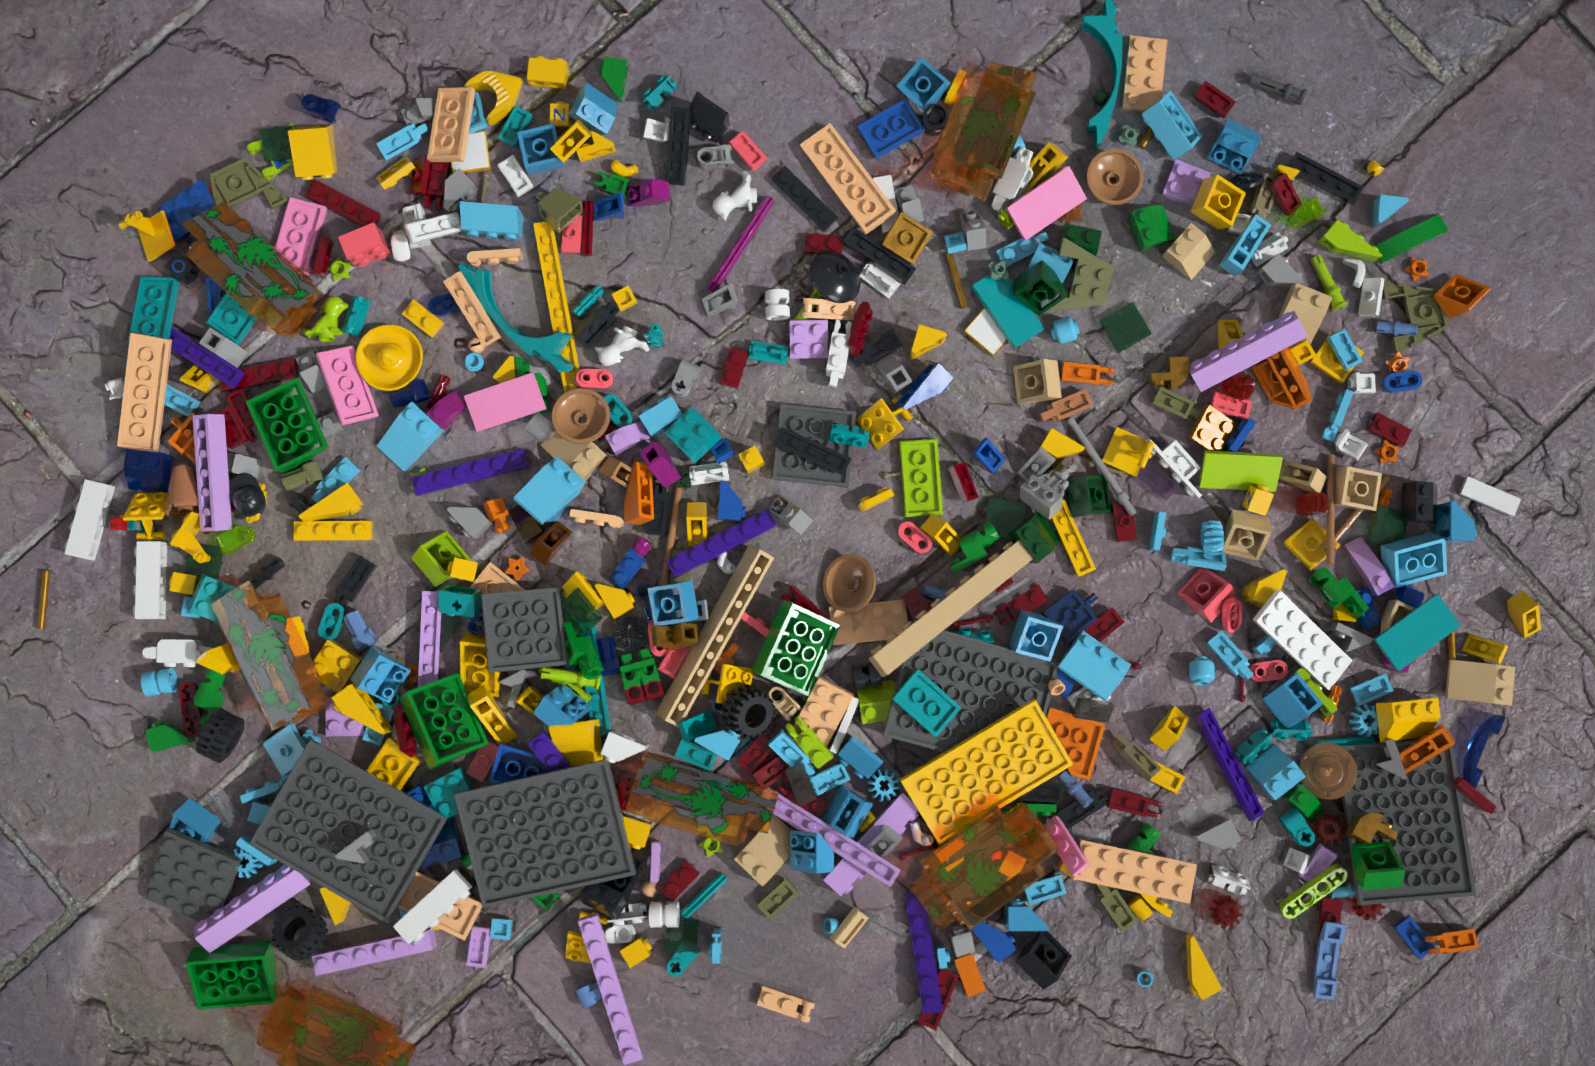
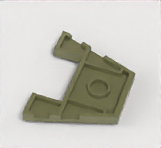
M245 158L210 174L213 198L219 211L222 212V215L217 217L225 225L237 226L228 209L263 192L273 210L288 203V199Z
M1062 237L1058 255L1076 258L1077 261L1068 296L1047 310V312L1105 305L1114 267Z
M1384 282L1383 300L1402 297L1407 322L1409 324H1418L1416 336L1403 335L1391 338L1394 355L1397 351L1401 353L1449 327L1447 315L1434 299V294L1439 289L1419 286L1411 287L1405 284Z

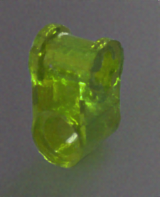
M1316 196L1289 216V226L1293 229H1300L1328 211L1322 208ZM1297 215L1302 218V221L1297 219Z
M237 526L230 531L216 536L214 539L222 555L226 556L253 542L256 538V533L251 527Z

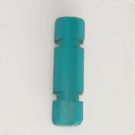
M596 285L592 292H589L579 302L580 304L572 309L573 313L577 317H581L585 313L584 311L588 310L597 301V297L600 298L604 294L603 289Z

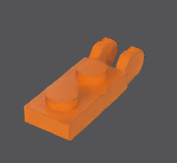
M1064 361L1061 365L1060 381L1097 386H1113L1114 381L1100 379V373L1111 375L1114 374L1115 369L1101 367L1100 365Z
M1474 929L1439 933L1436 936L1425 937L1426 942L1439 940L1440 948L1428 949V954H1446L1479 949Z

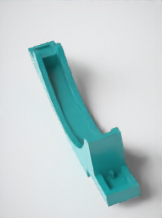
M1104 0L1102 4L1103 15L1084 16L1081 22V29L1092 35L1104 48L1110 60L1113 73L1112 92L1107 104L1085 126L1086 132H1093L1094 150H1098L1107 131L1117 98L1122 67V33H1117L1118 25L1117 22H1114L1117 6L1113 0Z
M459 264L460 271L481 305L507 336L527 354L538 355L544 361L552 363V367L556 371L561 373L571 372L575 365L561 355V352L572 337L570 333L558 332L551 336L538 338L517 330L504 318L495 302L491 284V272L488 269L483 271L478 268L476 270L470 264Z

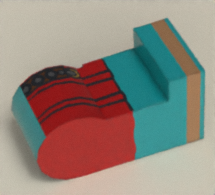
M109 514V530L145 531L142 520L124 521V514Z

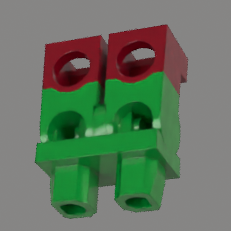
M649 649L638 651L640 662L634 663L631 654L621 656L622 667H620L628 705H634L666 695L656 660L652 658Z

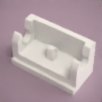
M420 203L403 208L405 224L426 219L424 208ZM431 240L415 244L410 243L409 245L411 249L431 245Z

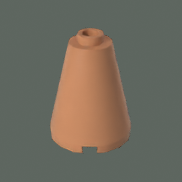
M179 463L172 469L165 514L169 516V513L174 514V518H184L192 511L199 513L197 479L193 468L186 463Z

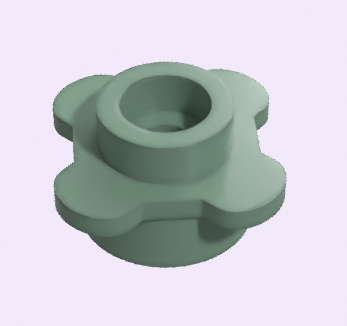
M1124 125L1119 141L1126 145L1135 146L1140 130Z
M991 262L989 264V273L993 280L1008 278L1009 273L1006 270V262Z

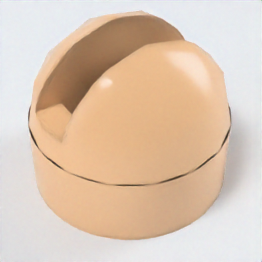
M479 338L470 340L469 349L471 352L480 354L484 351L485 347ZM480 343V345L472 347V344Z
M1054 678L1055 680L1049 681L1048 688L1052 695H1059L1064 692L1065 685L1060 679Z
M646 881L641 887L642 893L647 897L653 898L656 883Z

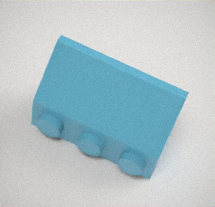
M1171 90L1142 113L1144 122L1151 127L1155 138L1161 141L1165 147V152L1173 160L1192 149L1202 137Z
M460 201L461 228L467 236L478 237V235H484L489 239L504 237V239L510 241L522 238L524 216L518 206Z
M1429 532L1381 545V562L1394 586L1397 588L1447 574L1445 538Z
M1082 631L1071 643L1058 668L1106 701L1123 680L1131 664L1088 633Z

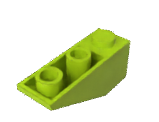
M1336 220L1318 240L1319 243L1335 254L1375 262L1382 256L1377 247L1369 245L1364 241L1362 235L1353 232L1347 223Z

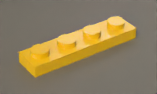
M1062 500V508L1051 520L1078 578L1096 570L1069 508L1065 500Z
M294 521L293 541H372L373 522Z

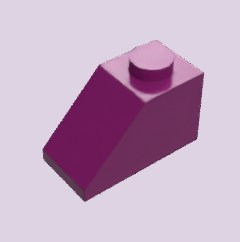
M456 390L440 399L426 414L439 427L445 430L467 408L464 396Z

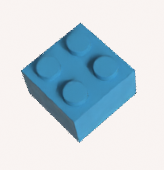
M554 124L517 132L525 169L529 175L565 167V162L563 163L550 150L559 139Z
M692 580L648 588L654 626L699 619Z

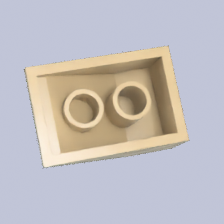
M1296 283L1289 289L1278 318L1294 310L1308 336L1306 338L1311 344L1326 315L1332 297Z
M556 430L541 444L553 458L558 456L585 481L607 458V455L593 442L586 444L571 443L563 439Z
M1449 660L1445 698L1512 706L1515 667Z
M774 814L771 821H768L735 856L734 860L763 887L790 857L791 829Z

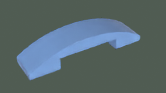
M1325 921L1322 927L1314 967L1315 998L1335 1000L1337 987L1335 975L1340 943L1343 944L1345 923Z

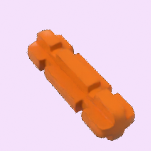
M1389 488L1382 489L1376 511H1373L1374 513L1371 514L1369 519L1370 522L1374 524L1381 523L1382 515L1385 514L1389 505V499L1393 496V490Z
M1333 685L1329 690L1330 695L1328 697L1333 699L1337 707L1340 699L1338 696L1341 695L1342 688ZM1322 713L1321 720L1331 723L1334 715L1328 718Z

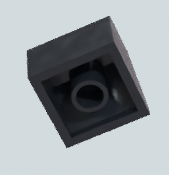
M696 92L689 107L691 108L690 129L693 131L698 130L706 140L710 142L713 140L718 143L730 126L729 114L705 96Z
M1413 481L1402 483V521L1437 524L1438 486L1434 482Z
M1040 931L1025 946L1015 962L1044 990L1058 981L1072 955L1048 931Z

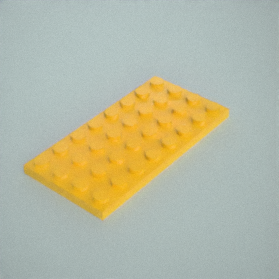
M1032 699L902 777L900 781L940 845L964 831L970 825H974L1072 766L1073 763L1037 701Z

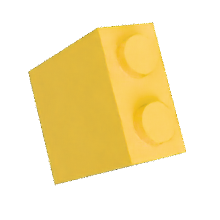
M333 124L294 127L288 130L295 176L301 177L302 180L313 179V176L321 175V178L333 177L332 174L337 172Z
M599 719L578 721L573 725L549 726L553 743L572 766L603 760V755H601L602 743Z

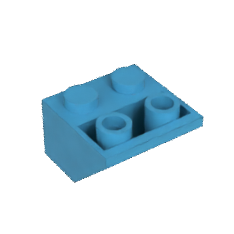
M1227 118L1207 159L1241 175L1259 145L1262 134Z
M372 646L350 679L358 689L390 703L411 670L387 653Z
M1298 673L1289 676L1262 698V701L1285 729L1291 728L1323 704Z
M562 683L542 699L533 714L548 726L573 725L588 713L592 707L584 699L577 696L571 688Z
M841 784L822 818L829 826L844 836L854 838L873 803Z
M790 830V870L815 874L834 872V851L820 833Z

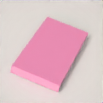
M1066 166L1005 209L1022 239L1027 240L1087 198L1069 166Z
M289 197L275 248L289 260L291 265L281 255L278 256L293 268L297 274L307 279L328 208L323 205Z
M354 345L316 353L315 356L340 425L344 426L377 418L379 415L368 384L357 368Z
M534 372L464 395L477 432L546 409Z

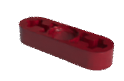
M184 682L178 689L184 732L191 738L199 737L202 731V725L199 724L203 716L202 709L196 707L195 714L190 715L187 712V707L190 704H194V701L186 702V699L194 698L198 685L195 682ZM188 687L193 689L190 692V697L189 693H185V689H188ZM197 717L198 720L189 721L188 718ZM194 725L198 726V730L195 732L190 730Z

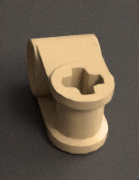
M773 686L769 690L768 695L773 700V705L788 722L791 721L790 718L796 712L802 710L801 706L780 686ZM774 690L782 692L780 700L772 699L771 694Z

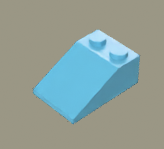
M411 402L398 415L377 447L406 472L444 430L421 408Z
M557 456L547 463L513 499L539 523L543 524L580 494L585 480Z

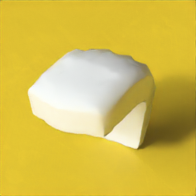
M404 230L396 231L391 237L393 258L401 262L410 259L408 237Z
M1344 258L1342 263L1356 270V276L1352 285L1359 288L1365 277V264L1362 260Z
M632 924L612 926L604 932L607 943L610 944L633 942L636 934Z

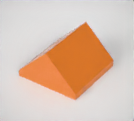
M1455 274L1434 294V299L1450 319L1469 312L1490 291L1491 287Z

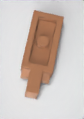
M1084 389L1051 403L1046 407L1048 411L1041 413L1039 417L1041 422L1049 419L1056 422L1092 408L1094 405L1087 390Z

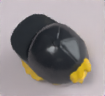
M251 474L235 476L230 482L235 509L239 514L246 517V522L248 523L259 520L267 504L265 484L258 483L257 479Z

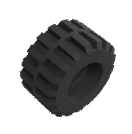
M749 684L740 685L737 690L734 688L731 691L732 693L726 696V702H723L724 708L721 710V713L723 714L722 720L725 722L724 724L744 738H755L756 735H762V731L768 729L767 726L771 725V719L775 715L773 712L775 710L773 700L768 694Z
M224 709L216 711L206 722L198 737L196 752L217 763L223 762L233 752L242 736L245 724L244 719Z
M295 905L292 906V909L287 908L284 914L281 913L278 916V921L275 920V928L271 930V933L274 934L271 936L274 942L273 945L293 960L303 961L304 958H311L312 954L316 955L318 953L317 950L319 948H323L324 945L322 943L327 940V936H325L328 933L326 921L313 909L305 905H300V907ZM306 925L304 933L294 940L297 930Z

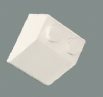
M611 731L607 736L601 755H604V759H608L609 762L615 763L647 749L649 744L616 731Z

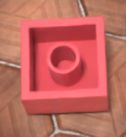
M374 222L338 237L346 258L356 267H365L371 261L385 259L391 253L384 233Z

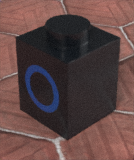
M177 252L164 266L187 285L195 281L200 272L198 268Z

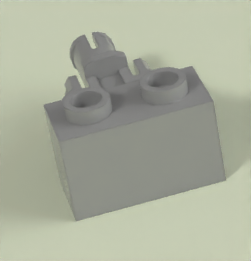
M1068 461L1060 471L1054 472L1051 470L1048 474L1038 477L1032 475L1020 486V499L1050 520L1062 508L1064 490L1069 486L1067 479L1077 471V466Z

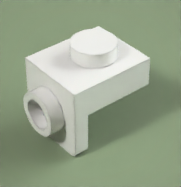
M647 118L642 138L666 143L669 139L670 122L664 123Z
M1355 372L1348 378L1347 385L1354 392L1353 394L1376 393L1375 374Z
M1347 429L1343 433H1339L1335 439L1336 450L1358 461L1368 446L1367 442L1350 435Z

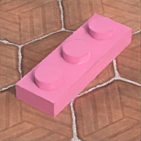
M1054 816L1041 827L1072 876L1078 875L1089 865V862L1059 816Z

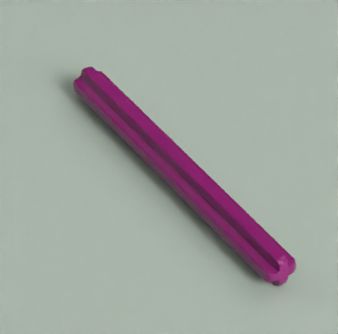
M765 196L707 286L710 292L714 293L719 289L773 206L774 200L771 197Z

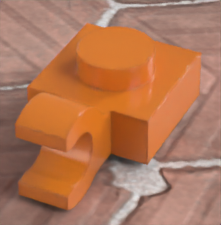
M503 498L485 502L483 504L490 522L495 520L497 534L510 529V525L505 518L509 513Z
M732 643L726 652L722 651L713 669L721 674L722 664L733 665L736 661L731 657L740 647Z

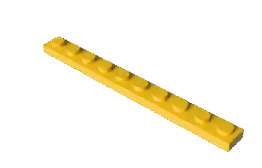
M546 221L533 223L553 334L568 332L572 335L573 329L555 231ZM573 336L561 352L564 358L575 365L571 372L561 373L564 394L570 390L579 389L574 382V377L580 371Z

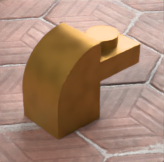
M1169 357L1165 361L1166 373H1151L1147 376L1148 384L1159 387L1165 386V383H1167L1168 390L1177 388L1188 377L1189 357Z
M679 623L673 627L655 625L651 628L653 646L665 647V650H680L698 643L697 624Z
M1367 813L1354 818L1346 834L1363 844H1370L1375 833L1387 840H1395L1398 832L1393 830L1392 825L1382 821L1384 815Z

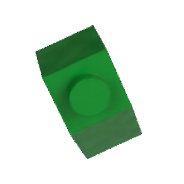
M605 56L604 63H600L599 74L602 75L604 83L617 101L622 103L629 69L627 60Z
M164 722L152 724V728L146 730L151 753L196 741L195 737L187 736L183 730L173 724L164 725Z
M1301 784L1294 785L1282 797L1311 824L1325 810L1318 799Z

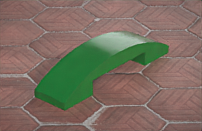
M1439 214L1376 245L1375 247L1382 254L1379 258L1380 263L1383 264L1430 239L1432 240L1448 232L1449 230L1441 215Z

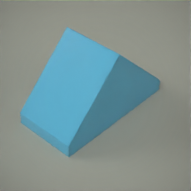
M1379 195L1374 199L1372 227H1377L1410 200L1406 197Z

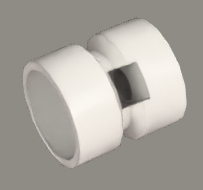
M785 289L765 291V303L768 304L765 308L766 319L772 321L789 319L790 307L787 305L789 303V291Z
M662 901L650 902L649 925L651 928H661L663 924L666 927H679L680 906L678 901H667L666 904H663Z

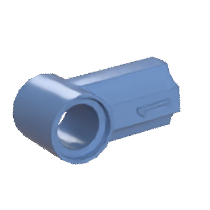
M360 610L351 612L343 617L352 634V642L359 652L377 643L374 632L367 626Z
M590 982L575 989L582 1008L592 1006L602 999L597 982Z

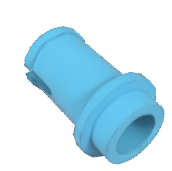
M1350 883L1340 885L1329 893L1332 899L1339 897H1349V899H1352L1353 896H1356L1355 885Z

